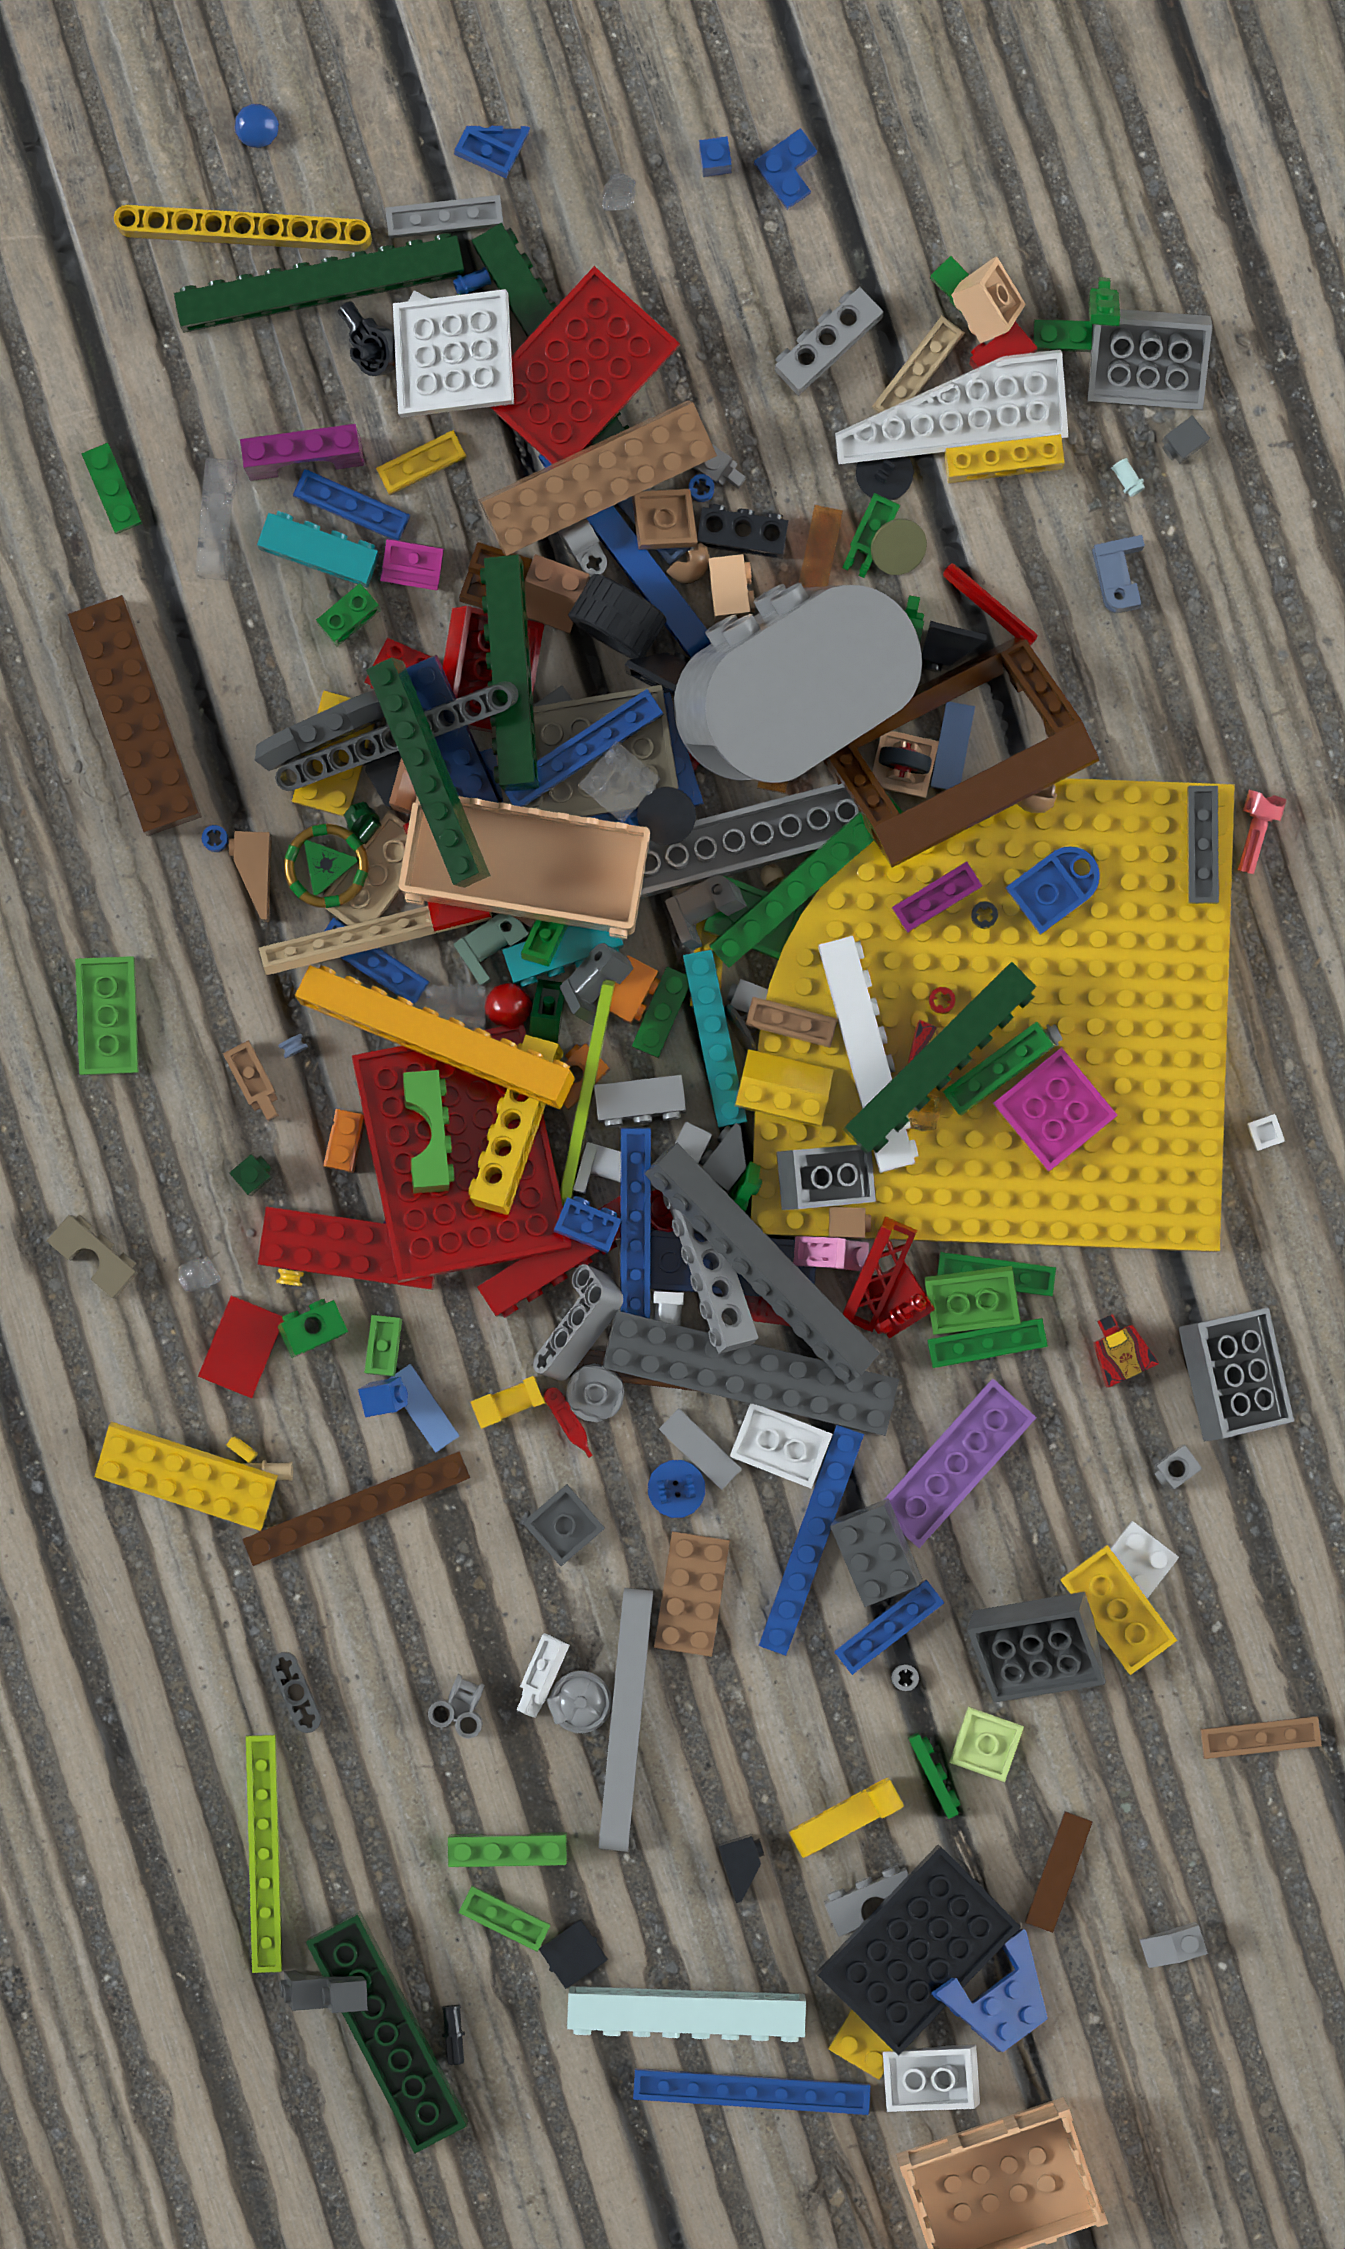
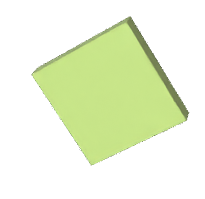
M968 1707L949 1763L1005 1782L1024 1726Z

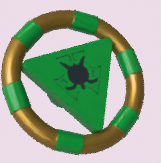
M319 824L303 830L293 839L284 858V873L289 888L303 902L319 908L338 907L349 902L364 887L368 876L369 862L363 843L350 830L335 824ZM328 834L338 836L347 842L357 858L311 842L309 839ZM303 844L305 845L313 894L305 889L295 873V861ZM358 862V869L353 884L340 895L318 897L319 894Z

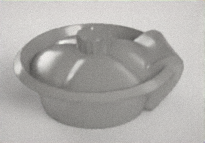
M575 1671L563 1676L553 1687L550 1697L547 1698L554 1723L574 1733H588L599 1728L607 1720L612 1706L611 1694L606 1683L597 1675L586 1671Z

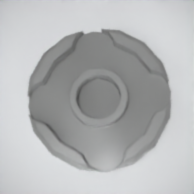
M602 1364L584 1365L576 1370L568 1381L567 1401L574 1414L585 1421L600 1422L609 1417L611 1418L617 1414L623 1404L625 1390L622 1379L616 1371L602 1368Z

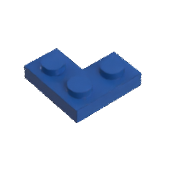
M800 128L754 160V165L787 210L811 193L795 169L817 155V150Z

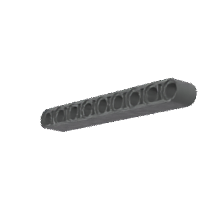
M503 681L425 710L424 713L432 733L436 737L508 709L518 700V690L511 682ZM498 689L504 690L507 693V703H501L497 699L496 693ZM472 699L477 700L481 704L482 709L480 713H475L470 708V701ZM447 709L453 712L455 716L454 723H448L445 720L444 710ZM386 725L287 763L276 772V783L282 790L293 791L399 750L395 741L391 738L389 726ZM366 739L371 740L375 744V753H370L366 750ZM340 749L345 750L348 753V763H345L340 760ZM314 759L322 763V773L315 771L312 763ZM288 769L296 773V783L291 782L287 778Z

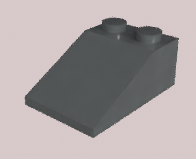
M858 1145L777 1151L782 1210L876 1202L871 1151L866 1154Z

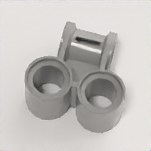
M583 519L558 531L562 542L569 553H572L582 571L590 574V576L593 574L600 575L605 571L607 567L606 556L598 544L599 539L587 519ZM590 555L595 558L599 557L596 561L597 567L595 568L586 566L589 563L588 557Z
M458 1674L450 1691L449 1700H437L429 1708L428 1718L431 1724L442 1728L454 1721L456 1722V1731L461 1737L470 1739L477 1736L482 1729L483 1722L481 1716L473 1710L476 1709L485 1685L482 1683L480 1685L462 1679V1675ZM460 1689L466 1690V1691H468V1692H470V1693H472V1694H469V1693H467V1692H464V1691H462V1690H460ZM442 1705L449 1709L450 1717L448 1720L439 1721L435 1718L434 1709L437 1706ZM463 1718H474L477 1722V1729L470 1733L464 1731L461 1727V1720Z

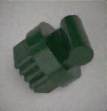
M364 801L352 804L344 813L348 830L354 833L363 844H366L381 826L380 818L376 811Z

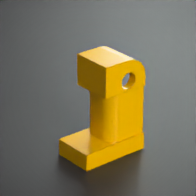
M531 1376L524 1379L522 1383L471 1401L470 1403L480 1428L483 1429L503 1421L504 1418L528 1408L545 1404V1399L542 1397L536 1383V1377Z

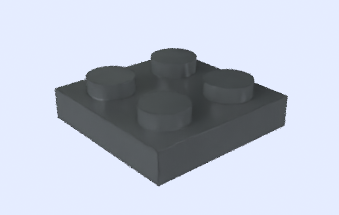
M568 1484L523 1522L560 1566H563L605 1529Z

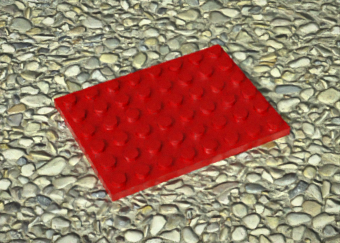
M524 1023L516 1028L501 1026L484 1030L491 1034L490 1038L498 1041L504 1038L512 1041L517 1046L519 1043H523L526 1035ZM404 1046L352 1055L353 1068L398 1283L571 1249L570 1238L554 1232L563 1209L543 1114L509 1215L475 1206L470 1199L469 1187L473 1178L477 1179L480 1170L478 1168L479 1157L482 1151L486 1152L489 1144L487 1140L490 1126L496 1123L498 1117L497 1105L499 1099L505 1097L507 1088ZM439 1070L440 1079L445 1078L446 1096H441L442 1107H448L449 1124L444 1125L445 1136L450 1135L452 1153H447V1164H453L454 1182H449V1191L413 1194L411 1159L421 1154L427 1148L432 1134L426 1119L418 1112L405 1107L403 1074L406 1072ZM520 1094L517 1101L524 1102L529 1097ZM512 1120L508 1124V1129L517 1128L521 1120ZM505 1146L501 1148L498 1155H508L512 1147ZM496 1173L492 1175L489 1183H498L502 1178V1174Z

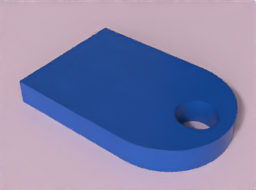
M1063 847L1052 852L1005 889L1041 935L1094 894L1099 884L1100 872L1095 859L1087 851L1078 847ZM1077 860H1085L1089 863L1090 871L1087 875L1080 876L1075 873L1073 865Z

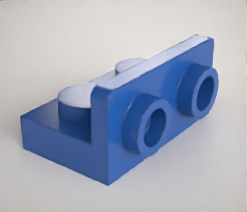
M574 1196L571 1199L567 1197L554 1232L608 1253L622 1219L617 1218L618 1214L610 1209L602 1207L601 1210L590 1207V1202L583 1198Z

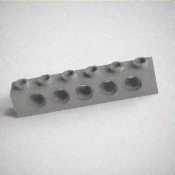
M663 1194L664 1204L667 1209H670L673 1217V1231L677 1237L679 1236L682 1244V1258L689 1265L692 1274L690 1276L692 1288L698 1292L701 1301V1315L704 1319H707L710 1328L709 1339L711 1344L716 1347L718 1354L752 1345L758 1339V1335L737 1272L726 1258L712 1247V1244L705 1237L704 1242L696 1240L694 1231H698L693 1228L691 1222L680 1211L672 1206L671 1201ZM703 1259H708L712 1262L713 1270L704 1266ZM712 1286L718 1287L722 1291L723 1297L716 1296L712 1291ZM721 1314L728 1315L732 1320V1325L724 1323Z

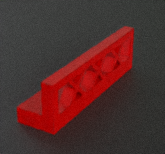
M886 1216L884 1217L842 1313L852 1324L873 1332V1325L882 1312L917 1233L916 1229ZM893 1229L908 1235L905 1244L893 1247L889 1238ZM887 1244L888 1250L883 1251ZM902 1251L898 1258L896 1252ZM891 1254L895 1267L894 1269L882 1272L878 1263L879 1259ZM890 1276V1279L887 1283L885 1277ZM880 1279L884 1292L872 1297L868 1284ZM879 1301L878 1306L876 1308L874 1302ZM870 1305L874 1314L871 1322L855 1316L858 1307Z

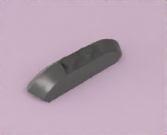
M373 690L344 701L268 737L256 745L254 760L268 771H271L383 720L385 716L375 691Z

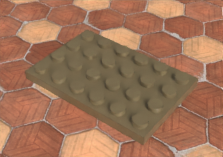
M657 685L533 707L537 761L646 689L649 690L664 715L524 807L589 817L637 809L642 799L650 791L659 787L669 786L679 789L663 686ZM491 726L494 738L496 737V727ZM501 788L503 803L513 805Z

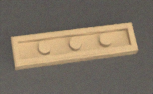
M941 316L874 403L872 409L880 413L918 396L964 336L965 332Z

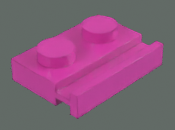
M387 539L380 581L438 590L445 548Z

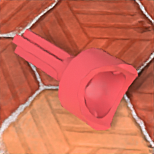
M1249 789L1243 811L1250 813L1253 819L1251 820L1238 870L1254 874L1268 828V821H1281L1287 799L1275 795L1265 798L1262 793Z

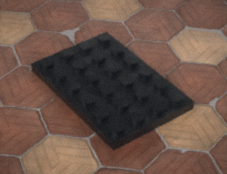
M937 1845L815 1974L899 2056L946 2007L942 2001H938L933 1996L932 1992L951 1978H957L962 1988H964L1021 1926L940 1845Z

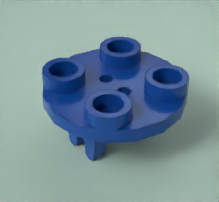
M670 1460L660 1464L652 1472L648 1482V1496L652 1505L661 1514L671 1518H683L694 1513L701 1506L705 1497V1481L701 1472L693 1464L683 1460ZM674 1480L678 1481L677 1486L673 1485ZM680 1492L681 1496L676 1497L675 1493Z

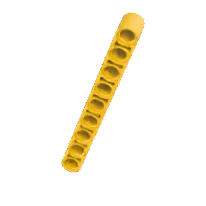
M122 205L114 213V222L119 232L123 236L130 238L341 251H364L369 248L372 242V234L368 224L360 219ZM126 216H134L135 222L133 225L125 227L121 225L122 219ZM160 217L164 219V224L160 228L154 229L150 227V222L154 218ZM184 219L193 221L192 227L188 230H180L178 228L179 223ZM212 221L222 223L220 230L217 232L207 230L208 225ZM241 223L251 225L250 230L245 234L236 232L237 226ZM274 224L280 227L278 233L273 236L264 233L269 225ZM299 226H304L308 228V233L304 237L299 238L293 235L294 230ZM327 228L337 230L336 236L332 239L323 238L322 233ZM356 230L366 232L364 239L361 241L351 239V234Z

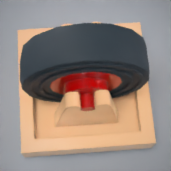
M890 731L881 736L872 772L882 788L926 799L939 741L896 731Z

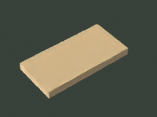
M390 811L380 821L381 826L366 844H363L369 862L368 876L364 887L349 902L338 907L325 908L347 926L381 918L401 892L399 880L407 839L403 825L406 823ZM358 862L337 879L323 897L340 895L353 884L358 869Z

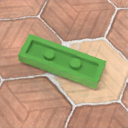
M473 1885L458 1912L538 1952L551 1926L550 1923Z

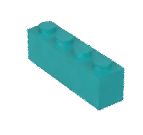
M277 511L276 515L268 512L257 543L259 550L357 585L361 583L365 588L369 587L379 559L378 551L374 550L375 545L363 540H359L358 544L348 541L347 535L334 530L331 531V534L320 531L321 527L309 521H304L303 524L292 521L294 517L284 512Z
M569 926L549 967L522 959L521 951L526 942L511 946L502 951L513 983L515 985L520 983L521 988L537 983V977L548 974L549 978L559 976L565 973L564 968L574 964L577 969L598 944L605 943L617 951L623 948L624 944L621 938L610 937L607 931Z

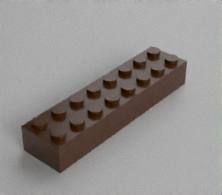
M123 595L67 614L143 832L150 836L201 818L202 815L126 599Z

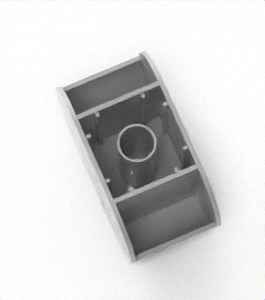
M801 583L794 584L786 589L784 584H780L766 591L753 601L759 611L757 615L749 614L740 619L736 615H731L716 623L705 632L711 644L696 653L682 671L674 696V717L684 745L691 755L709 771L733 780L754 779L770 783L789 781L802 775L900 711L910 701L917 689L921 676L922 654L919 639L905 611L893 599L876 589L861 585L803 588Z

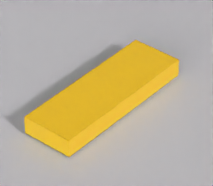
M454 430L377 467L376 470L388 494L391 495L467 457Z

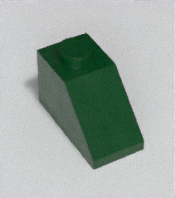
M538 979L529 1036L558 1043L565 997L560 989L563 982Z

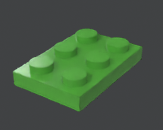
M1012 1266L925 1277L927 1297L935 1308L930 1313L933 1335L1020 1324V1313Z

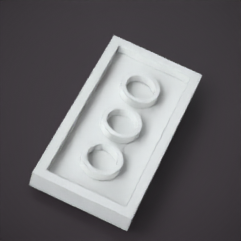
M1131 1521L1110 1548L1146 1598L1151 1595L1179 1558L1133 1521ZM1096 1630L1098 1643L1108 1650L1109 1646Z

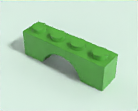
M439 1070L406 1072L403 1074L405 1107L421 1114L428 1122L432 1134L427 1148L421 1154L411 1159L413 1194L449 1191V1182H454L453 1164H447V1153H452L451 1137L450 1135L445 1136L444 1125L449 1124L448 1107H442L441 1096H446L445 1078L440 1079Z
M567 1832L525 1835L449 1834L448 1867L567 1864Z

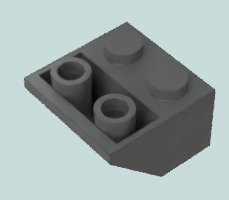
M737 1123L732 1128L727 1125L717 1138V1141L720 1142L719 1146L715 1151L709 1148L699 1161L703 1170L727 1193H729L746 1169L741 1126Z

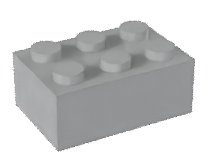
M682 1075L594 1085L599 1123H605L606 1128L623 1126L622 1121L634 1119V1124L651 1123V1117L663 1116V1121L681 1119L680 1114L686 1113Z

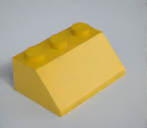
M748 1049L735 1107L821 1127L834 1070Z

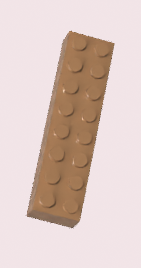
M688 400L478 500L502 552L507 556L716 457L717 454L694 403Z

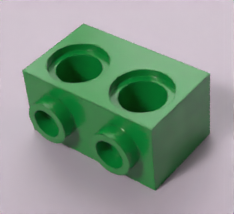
M359 583L317 618L316 622L334 645L338 647L379 613L381 609L374 598Z

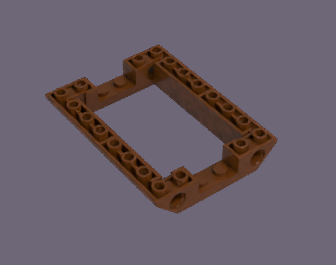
M1014 637L920 685L910 701L900 711L823 760L837 784H843L862 813L866 829L893 868L1099 761V756L1081 718L1027 640ZM1004 667L1018 693L1024 691L1043 719L1048 738L899 814L857 748L1004 674Z

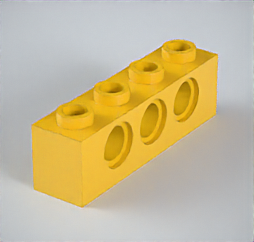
M1061 434L946 448L944 453L948 483L1062 470L1065 464Z

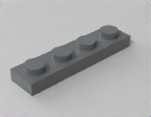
M1188 786V904H1218V786Z

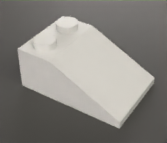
M976 2045L905 2049L899 2056L894 2051L883 2052L887 2112L975 2109L980 2105Z

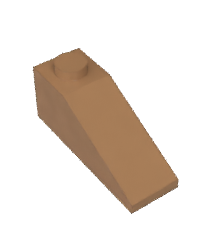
M235 831L234 839H229V856H234L236 867L261 920L269 922L272 835L270 832Z

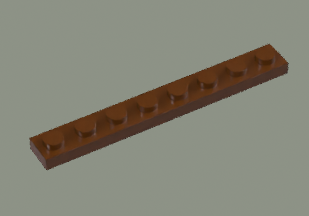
M458 1451L242 1540L251 1563L255 1566L471 1477L461 1452Z

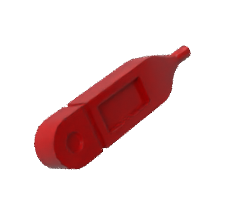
M551 1387L547 1389L544 1393V1399L552 1410L553 1415L568 1439L582 1449L590 1458L593 1455L588 1447L586 1431L571 1410L564 1395L558 1388Z

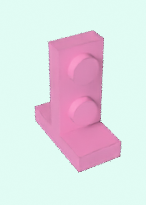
M795 1236L793 1263L796 1266L861 1271L868 1256L869 1243L850 1241L843 1238Z

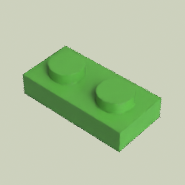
M371 1316L364 1373L395 1377L402 1327L401 1318Z

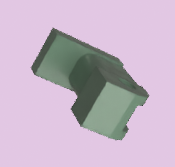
M498 914L453 945L482 988L491 980L480 963L507 945L511 947L520 944L528 938L529 934L520 920L511 915ZM504 924L512 925L509 932L502 931Z

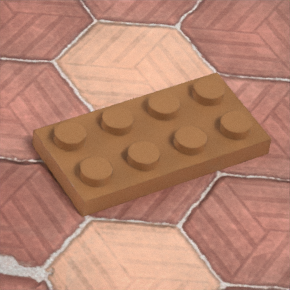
M672 1531L654 1648L712 1657L730 1540Z

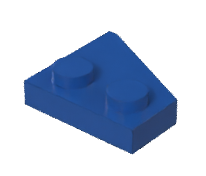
M466 126L454 149V155L507 178L530 132V127L521 126V129H503V126H491L488 128Z

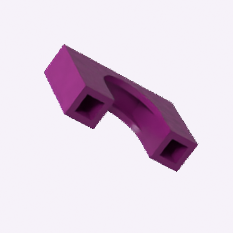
M356 424L240 439L243 467L250 481L279 477V468L301 462H332L335 469L364 466L361 437Z

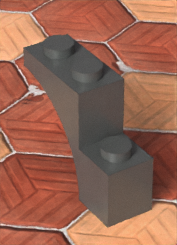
M292 1970L284 1971V1980L279 1982L280 1996L284 1998V2003H287L292 2011L328 2008L331 2013L367 2011L366 1980L363 1976H313Z

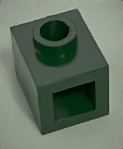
M250 1154L229 1172L248 1196L254 1195L273 1178L269 1173L272 1169L271 1166L261 1155L256 1158Z

